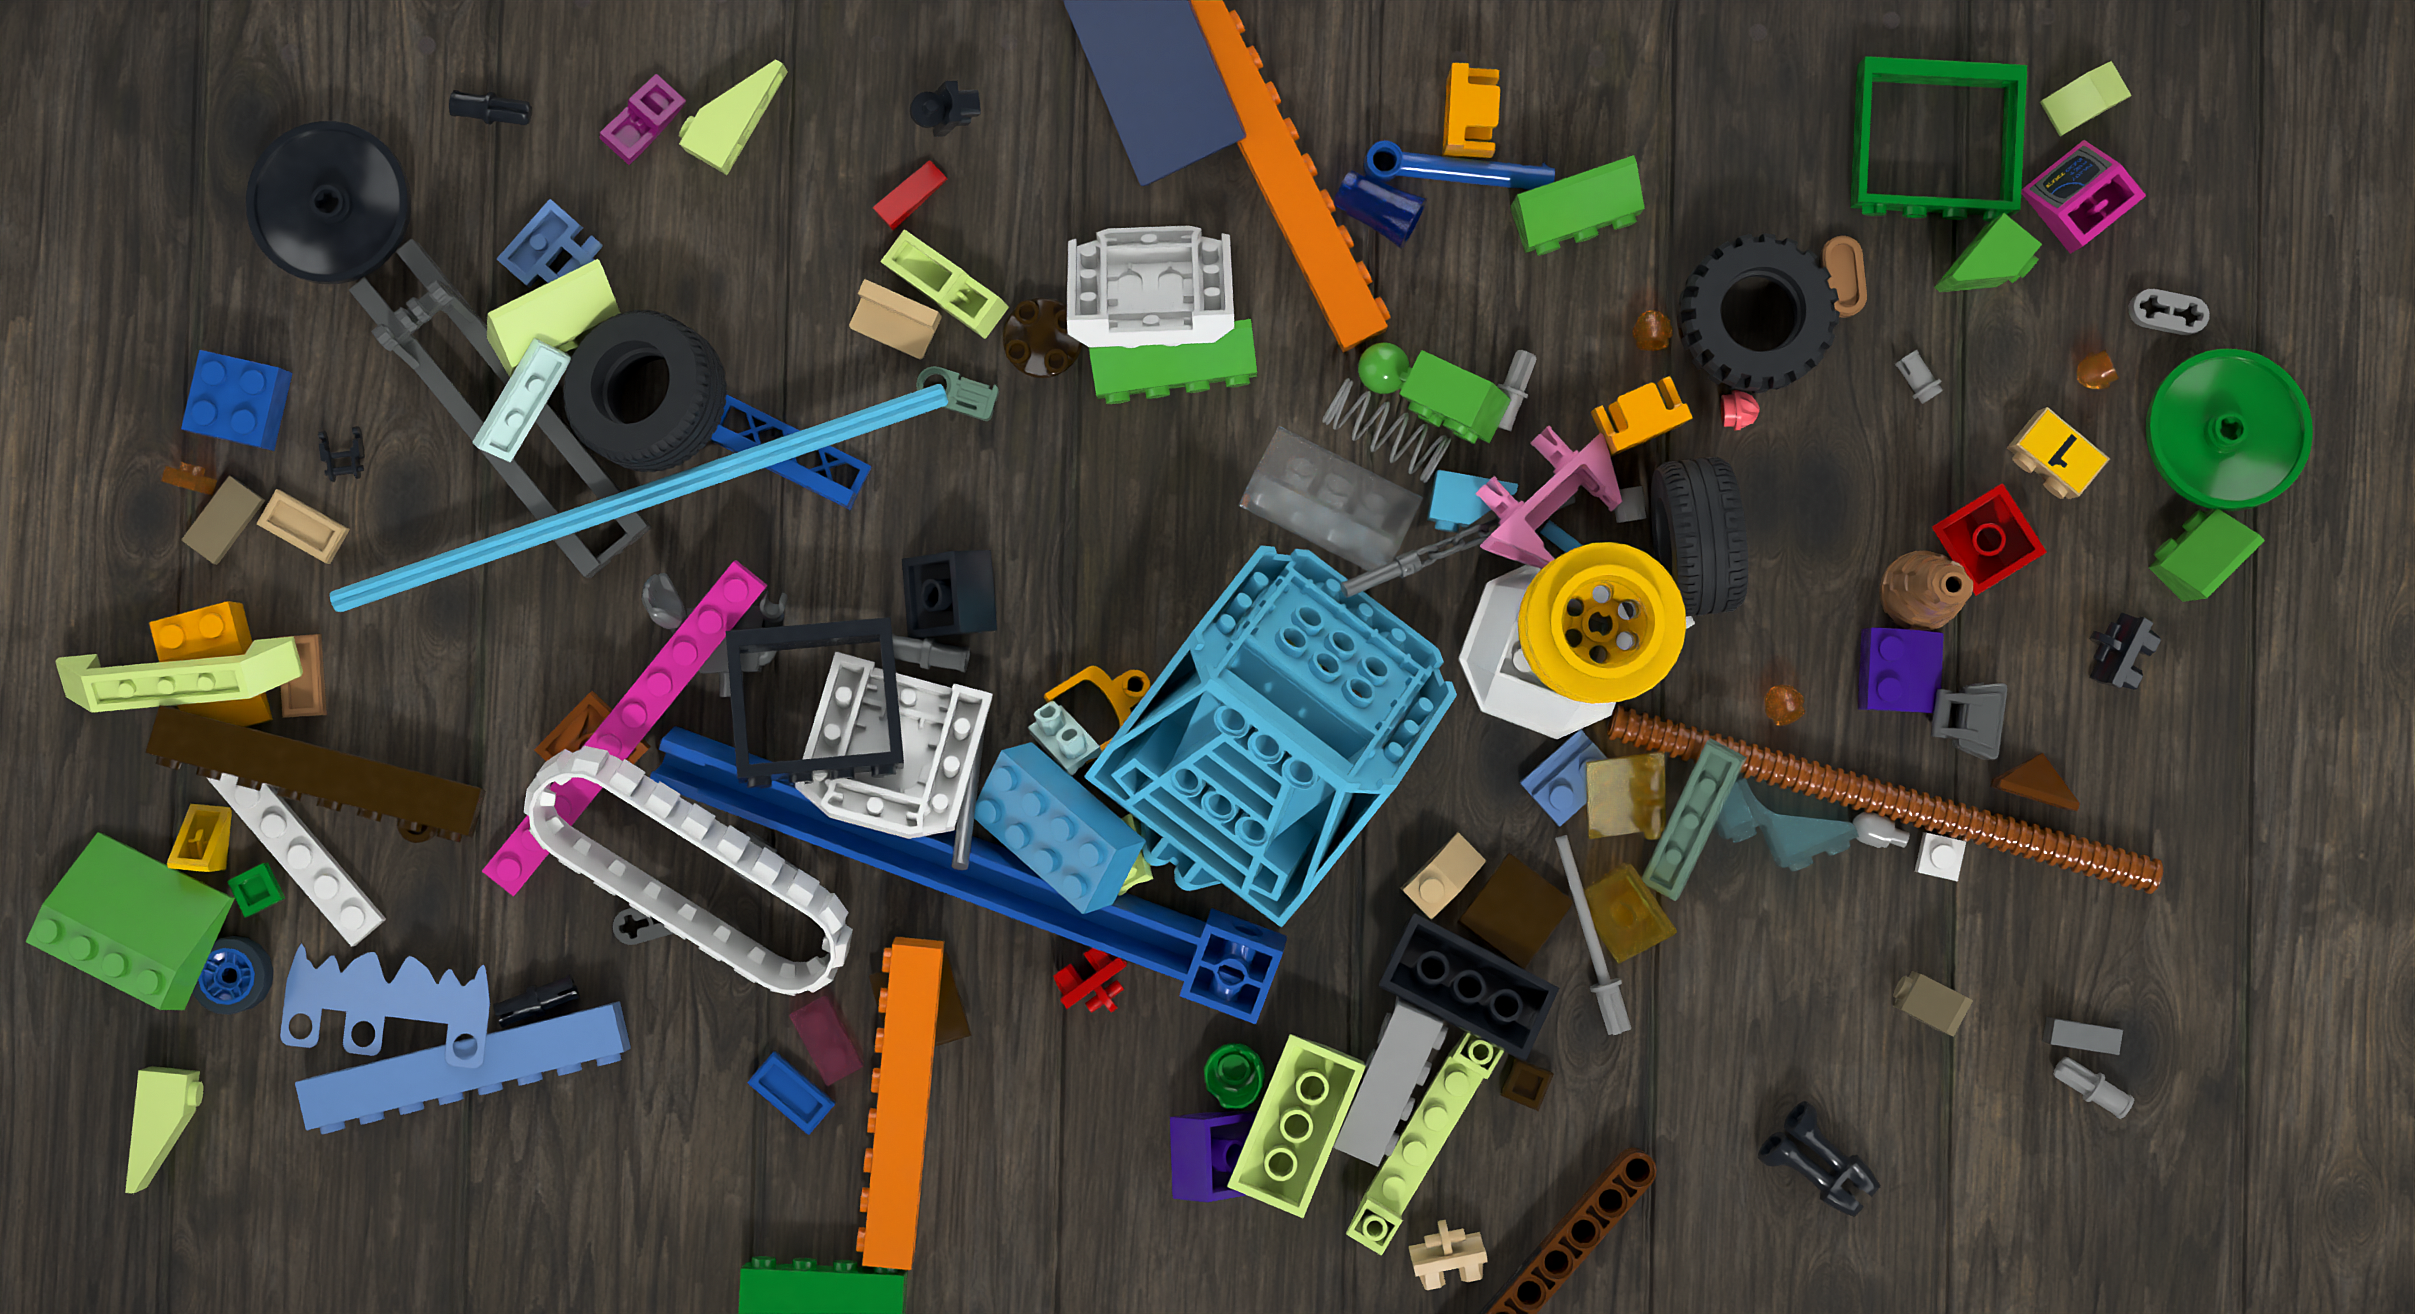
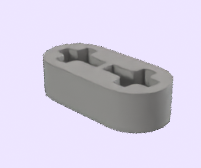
M2147 289L2136 294L2128 305V313L2135 324L2179 335L2196 333L2202 330L2209 321V309L2201 299L2159 289ZM2151 298L2152 306L2165 310L2164 313L2156 312L2147 318L2146 310L2141 309L2140 304ZM2190 306L2192 307L2191 314L2197 316V321L2191 322L2186 326V319L2173 315V312H2182Z

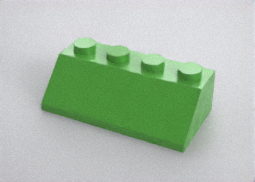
M1251 319L1234 321V329L1214 343H1190L1178 346L1140 345L1135 348L1123 346L1089 347L1097 399L1105 398L1106 404L1130 401L1129 395L1145 393L1146 399L1166 397L1170 395L1169 389L1185 387L1186 393L1203 392L1210 390L1209 383L1225 381L1226 387H1239L1250 384L1249 378L1257 377Z

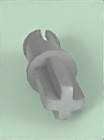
M1518 350L1515 353L1504 384H1498L1497 386L1511 399L1498 426L1501 429L1512 431L1523 398H1528V394L1524 393L1537 360L1536 356L1532 353Z
M2064 1057L2056 1065L2053 1073L2054 1076L2083 1094V1100L2086 1102L2094 1101L2119 1119L2125 1117L2130 1111L2134 1098L2105 1081L2104 1074H2094L2069 1057Z

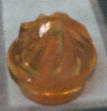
M1649 310L1640 314L1635 326L1632 328V336L1636 339V346L1646 351H1658L1669 346V338L1673 335V328L1668 317L1664 316L1660 311Z
M2106 350L2097 354L2094 351L2089 352L2077 368L2079 383L2089 389L2110 388L2109 383L2119 379Z
M1776 685L1766 694L1765 713L1768 718H1773L1775 725H1787L1797 721L1805 714L1803 707L1805 700L1802 694L1798 693L1793 686Z

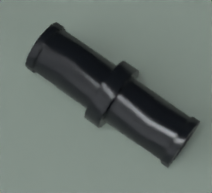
M566 975L564 978L541 987L532 985L527 987V992L500 1003H494L495 1015L501 1018L498 1019L502 1028L507 1027L511 1023L535 1014L537 1017L547 1014V1009L580 998L577 985L573 986L575 981L572 975Z

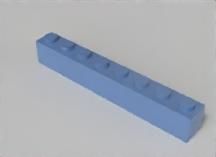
M620 1001L488 1033L486 1035L484 1061L478 1068L449 1065L445 1060L446 1044L306 1078L295 1082L306 1130L319 1127L321 1134H326L346 1128L344 1123L346 1120L359 1118L362 1125L385 1119L383 1111L399 1108L400 1115L422 1110L424 1109L423 1101L438 1098L439 1105L464 1099L462 1092L476 1088L479 1095H484L502 1090V1082L517 1079L519 1086L540 1081L543 1079L541 1072L557 1069L558 1076L582 1070V1062L596 1059L597 1066L622 1060L620 1053L631 1049ZM474 1037L456 1041L453 1044L454 1053L462 1060L471 1059L477 1052L478 1046Z

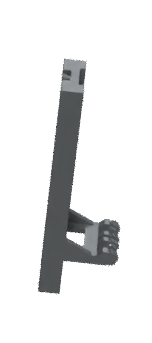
M410 239L396 252L428 290L419 300L412 297L406 302V305L409 307L407 310L400 307L394 312L365 277L350 288L349 291L378 325L371 332L379 343L391 352L393 350L415 370L473 441L484 421L412 333L417 331L422 324L429 321L433 315L441 310L452 319L505 385L510 377L487 339V325L422 246L413 239ZM547 400L535 422L600 500L623 492ZM479 449L538 521L559 514L514 458L509 462ZM639 511L616 518L626 533L605 552L600 553L596 557L576 533L554 539V541L584 577L592 578L608 565L615 555L621 554L626 546L636 542L652 526Z

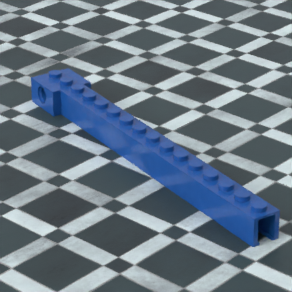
M674 726L662 738L659 750L666 752L663 763L655 771L651 772L650 779L657 783L659 781L682 796L1184 981L1180 997L1253 1024L1257 1023L1284 952L1287 940L1286 935L1213 908L1210 910L1207 921L1204 922L1128 893H1124L1121 896L1117 895L1112 905L1082 914L1007 848L972 836L968 869L957 870L952 867L956 830L908 839L829 818L797 790L795 785H789L788 779L772 781V787L762 789L760 787L747 788V783L739 784L734 747ZM749 753V764L772 762Z

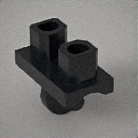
M945 81L934 93L926 91L918 94L912 100L909 112L917 125L924 128L934 127L933 137H943L956 126H968L971 123V117H978L981 114L978 90L958 91L957 81Z
M2121 613L2116 623L2110 622L2105 634L2093 631L2089 639L2099 645L2093 657V659L2097 660V663L2089 678L2098 683L2113 687L2137 689L2143 678V671L2135 667L2133 663L2138 653L2147 656L2155 653L2161 641V638L2151 630L2153 622L2144 617L2137 618Z

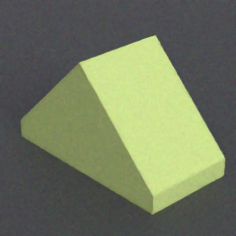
M2110 61L2087 72L2043 99L2040 103L2059 136H2062L2132 95L2114 64Z

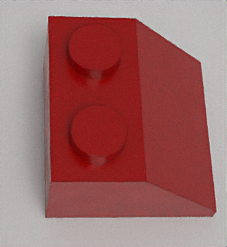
M2003 483L1932 526L1933 531L1951 559L1965 568L1966 574L1973 580L1972 591L1975 596L2047 553Z

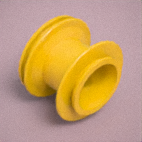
M1613 542L1591 543L1580 546L1550 561L1536 574L1527 587L1520 604L1518 616L1519 641L1523 655L1531 670L1546 686L1559 695L1574 701L1591 704L1620 702L1637 697L1652 689L1668 674L1676 663L1683 647L1686 631L1684 603L1680 590L1672 576L1657 560L1647 553L1629 545ZM1596 586H1603L1607 589L1609 596L1606 602L1598 603L1594 600L1592 593ZM1570 599L1579 601L1582 606V611L1577 617L1570 616L1567 612V604ZM1622 602H1627L1633 607L1634 613L1629 620L1621 618L1618 614V607ZM1592 614H1595L1597 618H1606L1608 629L1603 636L1599 631H1590L1588 622ZM1569 629L1576 630L1580 635V642L1575 647H1571L1565 633ZM1621 632L1628 633L1632 638L1631 647L1627 650L1620 649L1616 643V638ZM1594 646H1600L1605 651V659L1599 664L1594 662L1589 655L1591 648Z

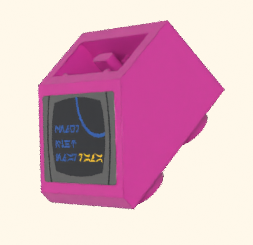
M2085 140L2080 142L2021 190V194L2070 254L2087 244L2146 196L2120 163Z

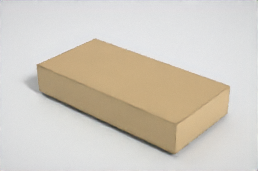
M278 489L275 490L257 522V525L327 564H331L350 530Z

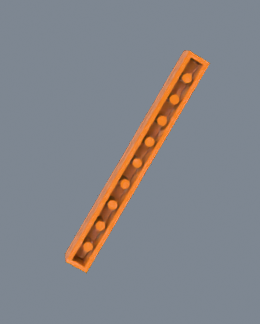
M1191 0L1246 132V138L1236 143L1342 352L1344 353L1386 332L1388 325L1385 321L1390 319L1386 305L1381 297L1373 298L1367 286L1372 283L1371 276L1363 261L1355 262L1349 250L1354 247V244L1344 225L1337 227L1331 215L1332 212L1336 211L1334 203L1326 189L1319 191L1313 179L1314 176L1318 175L1313 161L1308 153L1301 156L1294 142L1300 139L1298 132L1290 117L1283 120L1276 106L1281 103L1276 88L1271 81L1266 84L1264 83L1258 71L1263 68L1262 61L1254 46L1252 45L1247 48L1240 35L1245 32L1239 15L1235 9L1228 12L1223 0Z

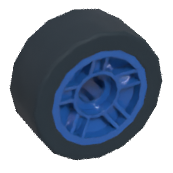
M230 936L218 939L213 945L192 994L201 1006L217 1014L231 1015L252 1009L265 999L272 987L274 970L270 956L260 944L246 937ZM230 968L235 969L237 972L235 982L225 980V976L228 975Z

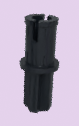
M454 90L449 99V113L453 117L482 119L489 125L493 124L494 121L527 125L531 121L532 106H530L528 101L500 98L494 92H488L487 95H479Z

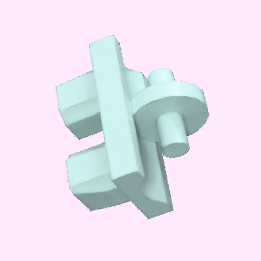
M1050 701L1035 711L1036 722L1028 727L1030 734L1070 776L1076 773L1078 768L1082 767L1086 761L1098 758L1102 753L1100 746L1061 705L1058 706L1054 701Z

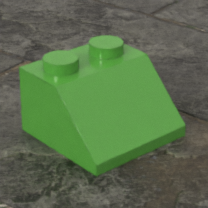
M2003 213L1983 227L1934 288L1939 292L1998 287L2008 280L2014 283L2020 276L2023 278L2037 263L2039 258L2034 254L2042 244Z
M2219 509L2208 510L2204 513L2198 510L2183 523L2182 527L2186 531L2176 541L2170 538L2155 551L2153 555L2157 559L2148 568L2182 602L2206 599L2265 540L2258 533Z

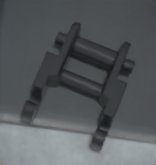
M359 426L352 427L355 439H353V447L350 448V451L330 452L326 431L318 432V437L322 440V443H319L320 460L327 463V470L324 473L325 476H329L331 482H335L336 476L354 474L356 479L361 478V471H364V466L360 465V458H365L362 432ZM351 457L352 465L335 466V458Z

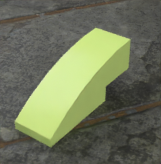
M905 229L880 261L984 339L987 338L1009 308L999 296L978 283L961 268Z

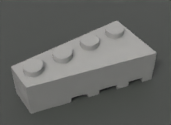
M1396 996L1393 1014L1386 1013L1377 1039L1379 1045L1377 1049L1373 1048L1369 1053L1365 1063L1366 1067L1361 1077L1363 1079L1361 1085L1358 1084L1333 1148L1377 1167L1384 1154L1389 1157L1392 1155L1399 1138V1134L1394 1132L1400 1119L1407 1121L1415 1103V1098L1410 1097L1416 1084L1423 1086L1429 1074L1432 1063L1427 1062V1058L1432 1048L1439 1050L1445 1039L1448 1027L1443 1026V1019Z

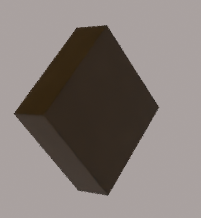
M1515 1057L1500 1095L1539 1111L1554 1073Z

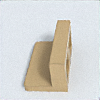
M864 279L858 292L861 300L849 324L850 328L920 360L923 359L942 318L940 313Z

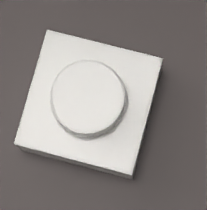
M1923 832L1914 872L1958 881L1966 842Z

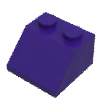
M1891 628L1861 629L1858 710L1933 713L1936 690L1941 689L1944 633Z
M1258 1111L1205 1112L1170 1117L1173 1199L1212 1202L1246 1196V1194L1231 1189L1227 1185Z

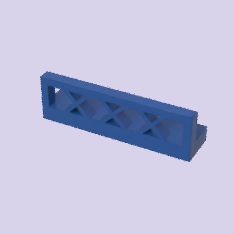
M727 395L720 424L717 426L715 433L712 434L710 441L737 453L761 445L758 435L760 432L776 428L782 431L783 436H787L800 430ZM732 407L746 413L751 427L750 430L735 433L723 427ZM753 417L766 424L756 427ZM753 435V436H754V439H755V442H753V441H751V440H749V439H747V438H745V437H748V436ZM830 445L818 449L823 462L821 466L808 469L798 464L796 457L791 460L788 459L765 467L851 510L872 468L870 465ZM825 453L838 460L828 463ZM846 463L860 471L851 489H848L834 482L830 468ZM825 470L827 478L818 473Z

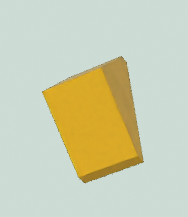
M190 804L168 858V868L204 872L226 870L232 817L231 807Z

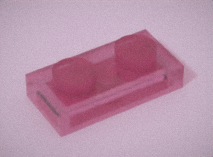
M827 995L789 1014L827 1086L864 1066Z

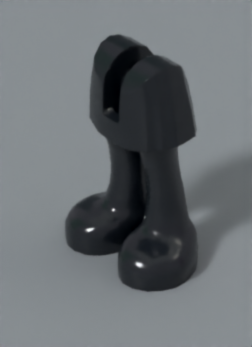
M1803 1101L1788 1114L1784 1122V1128L1832 1167L1830 1172H1827L1806 1156L1782 1132L1774 1133L1764 1142L1758 1152V1159L1766 1166L1776 1167L1784 1165L1793 1168L1820 1190L1821 1201L1842 1213L1856 1217L1864 1206L1855 1199V1196L1849 1190L1845 1191L1841 1187L1842 1183L1849 1178L1854 1182L1853 1185L1860 1190L1863 1189L1871 1197L1879 1190L1881 1185L1868 1165L1858 1155L1848 1157L1821 1133L1817 1125L1818 1116L1815 1107L1809 1102Z

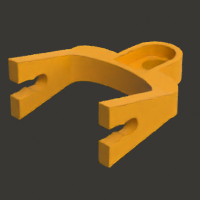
M1089 666L1045 693L1043 697L1049 703L1078 683L1089 681L1102 691L1112 705L1120 729L1132 713L1130 708L1139 703L1150 689V680L1140 670H1129L1111 680L1099 667ZM1132 678L1138 679L1142 684L1141 691L1132 692L1128 690V680ZM1112 738L1107 742L1103 743L1102 745H1100L1102 752L1109 744V742L1112 740ZM1090 759V760L1086 761L1085 763L1088 764V763H1090L1091 761H1093L1094 759Z

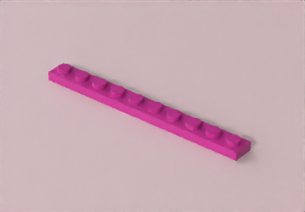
M737 560L733 561L584 746L607 750L610 755L622 761L626 760L725 639V631H731L768 585ZM571 777V780L563 785L554 782L550 786L551 791L556 793L554 807L558 815L570 826L575 823L603 788L599 784L581 777ZM528 815L482 870L484 874L513 897L550 853L546 849L543 850L530 833L529 829L531 827Z

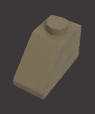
M1914 971L1910 973L1909 977L1903 976L1893 993V997L1897 998L1893 1007L1954 1037L1973 1002L1968 997Z

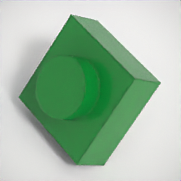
M268 862L262 863L227 881L244 917H250L286 899Z

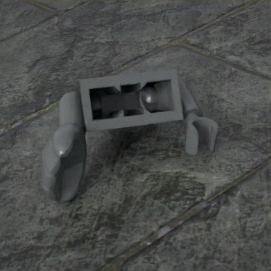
M666 573L654 574L648 578L642 587L641 600L652 621L663 628L670 629L673 636L695 608H687L686 615L683 602L669 576ZM765 591L760 606H751L731 631L784 626L783 611L787 604L788 596L782 593L779 604H773L768 599L769 591ZM726 637L699 669V672L703 674L719 673V697H731ZM777 651L740 654L742 681L744 672H761L762 666L770 663Z

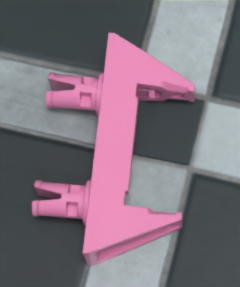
M1550 425L1546 427L1530 444L1555 468L1553 473L1555 475L1525 503L1515 500L1495 476L1486 485L1482 486L1475 494L1501 519L1498 522L1501 526L1480 547L1500 556L1543 569L1555 558L1545 549L1544 542L1535 533V530L1576 493L1580 485L1593 496L1599 497L1609 507V510L1613 511L1622 502L1609 450L1602 433L1597 435L1580 452L1578 450L1573 452L1552 430Z

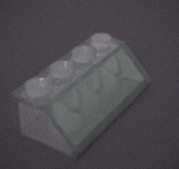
M1279 426L1255 469L1238 506L1361 566L1367 571H1371L1393 561L1423 497Z

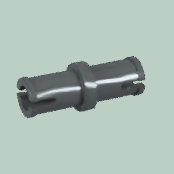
M892 634L894 659L919 663L920 668L924 669L936 666L964 673L967 670L970 657L969 647L937 643L935 638L925 637L924 640Z

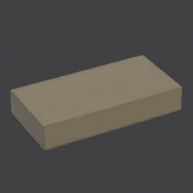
M229 475L181 540L211 563L218 565L265 502V499L234 476Z

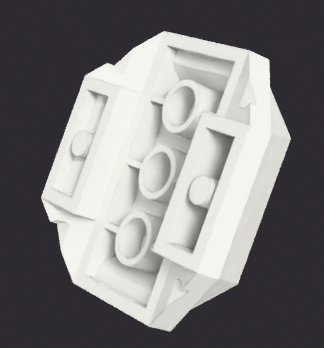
M1524 565L1485 584L1458 656V661L1480 711L1548 737L1559 739L1611 716L1616 702L1591 704L1571 700L1550 689L1531 670L1523 655L1519 641L1518 616L1526 589L1541 569ZM1596 586L1592 593L1594 600L1598 603L1606 602L1609 596L1607 589L1603 586ZM1570 599L1567 604V612L1570 616L1577 617L1582 611V606L1579 601ZM1621 603L1618 607V614L1621 618L1629 620ZM1592 614L1589 618L1588 626L1591 632L1599 631L1603 636L1608 629V622L1605 617L1597 618L1595 614ZM1574 629L1566 631L1565 635L1570 646H1577L1580 642L1579 633ZM1621 632L1616 638V643L1620 649L1627 650L1631 647L1632 638L1628 633ZM1600 646L1591 648L1589 652L1590 658L1598 664L1603 662L1605 659L1604 649Z

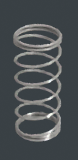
M1346 379L1323 417L1322 422H1326V425H1329L1335 416L1333 429H1339L1365 399L1352 432V440L1356 441L1385 408L1371 443V452L1378 450L1404 419L1389 461L1394 463L1423 430L1410 462L1408 473L1413 474L1439 444L1420 476V481L1427 482L1449 446L1451 438H1447L1446 435L1440 436L1413 468L1427 433V424L1421 425L1394 457L1407 425L1409 414L1404 413L1375 446L1388 414L1390 403L1385 402L1356 435L1369 403L1371 391H1366L1337 424L1353 385V380Z

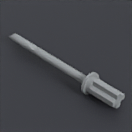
M1567 835L1556 837V843L1599 982L1591 986L1590 990L1596 993L1608 1035L1621 1034L1624 1031L1631 1030L1619 988L1622 981L1620 978L1610 979Z

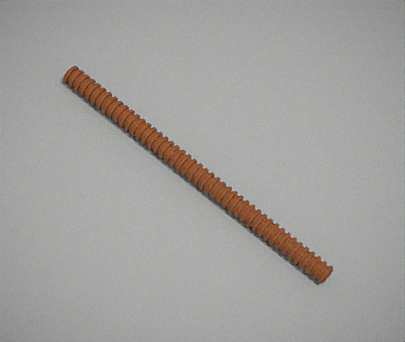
M1618 705L1614 708L1608 725L1607 735L1609 740L1614 741L1616 738H1620V742L1623 744H1627L1630 741L1633 742V747L1637 748L1641 744L1645 746L1647 751L1655 748L1658 754L1663 755L1664 752H1669V756L1672 758L1679 755L1682 761L1687 762L1689 758L1693 759L1694 764L1697 763L1707 740L1711 738L1747 757L1740 771L1745 779L1753 776L1754 780L1759 783L1762 780H1766L1767 785L1770 786L1777 783L1780 789H1785L1788 786L1791 787V791L1794 793L1802 790L1805 796H1810L1812 793L1819 800L1826 797L1829 803H1834L1837 800L1843 807L1851 804L1854 810H1859L1861 807L1864 808L1865 813L1875 811L1882 817L1886 814L1892 821L1900 818V822L1903 824H1907L1910 821L1917 828L1924 825L1927 831H1932L1935 828L1937 833L1941 835L1949 832V836L1952 838H1956L1959 835L1966 842L1973 839L1976 845H1981L1984 842L1986 847L1990 849L1995 846L2001 852H2005L2008 849L2015 856L2022 853V857L2025 859H2030L2033 856L2036 862L2041 863L2046 860V863L2050 866H2054L2057 863L2059 868L2064 870L2071 867V871L2074 873L2082 870L2085 876L2090 877L2095 874V877L2099 880H2103L2106 877L2109 883L2114 884L2119 881L2123 887L2131 884L2132 888L2137 891L2144 888V892L2152 894L2158 888L2162 879L2163 865L2162 861L2158 858L2150 861L2149 856L2144 854L2140 857L2133 851L2126 854L2123 848L2113 850V847L2109 844L2101 847V843L2095 840L2091 843L2084 837L2077 840L2074 834L2064 836V833L2060 830L2052 833V829L2049 827L2040 829L2039 825L2035 823L2028 826L2025 820H2019L2017 823L2015 818L2011 816L2003 819V815L2000 813L1991 815V812L1986 809L1979 812L1976 806H1971L1968 809L1966 804L1962 802L1954 805V801L1951 799H1947L1944 802L1937 795L1930 798L1927 792H1922L1919 795L1917 790L1913 788L1905 791V787L1902 785H1898L1895 788L1888 781L1881 784L1878 778L1870 781L1868 776L1864 774L1860 777H1856V773L1853 771L1845 774L1844 770L1839 767L1836 770H1832L1829 764L1821 767L1819 762L1815 760L1810 764L1807 763V759L1804 757L1796 760L1794 754L1789 753L1787 756H1783V752L1780 750L1772 753L1771 749L1766 746L1761 750L1758 749V745L1755 743L1747 746L1745 740L1740 739L1737 743L1734 742L1733 737L1728 736L1726 739H1723L1722 735L1717 732L1712 736L1709 735V730L1703 729L1702 732H1698L1696 726H1691L1688 729L1685 728V724L1682 722L1674 725L1671 719H1666L1663 722L1660 716L1657 715L1649 718L1647 712H1642L1639 715L1636 714V710L1633 708L1625 711L1624 706Z

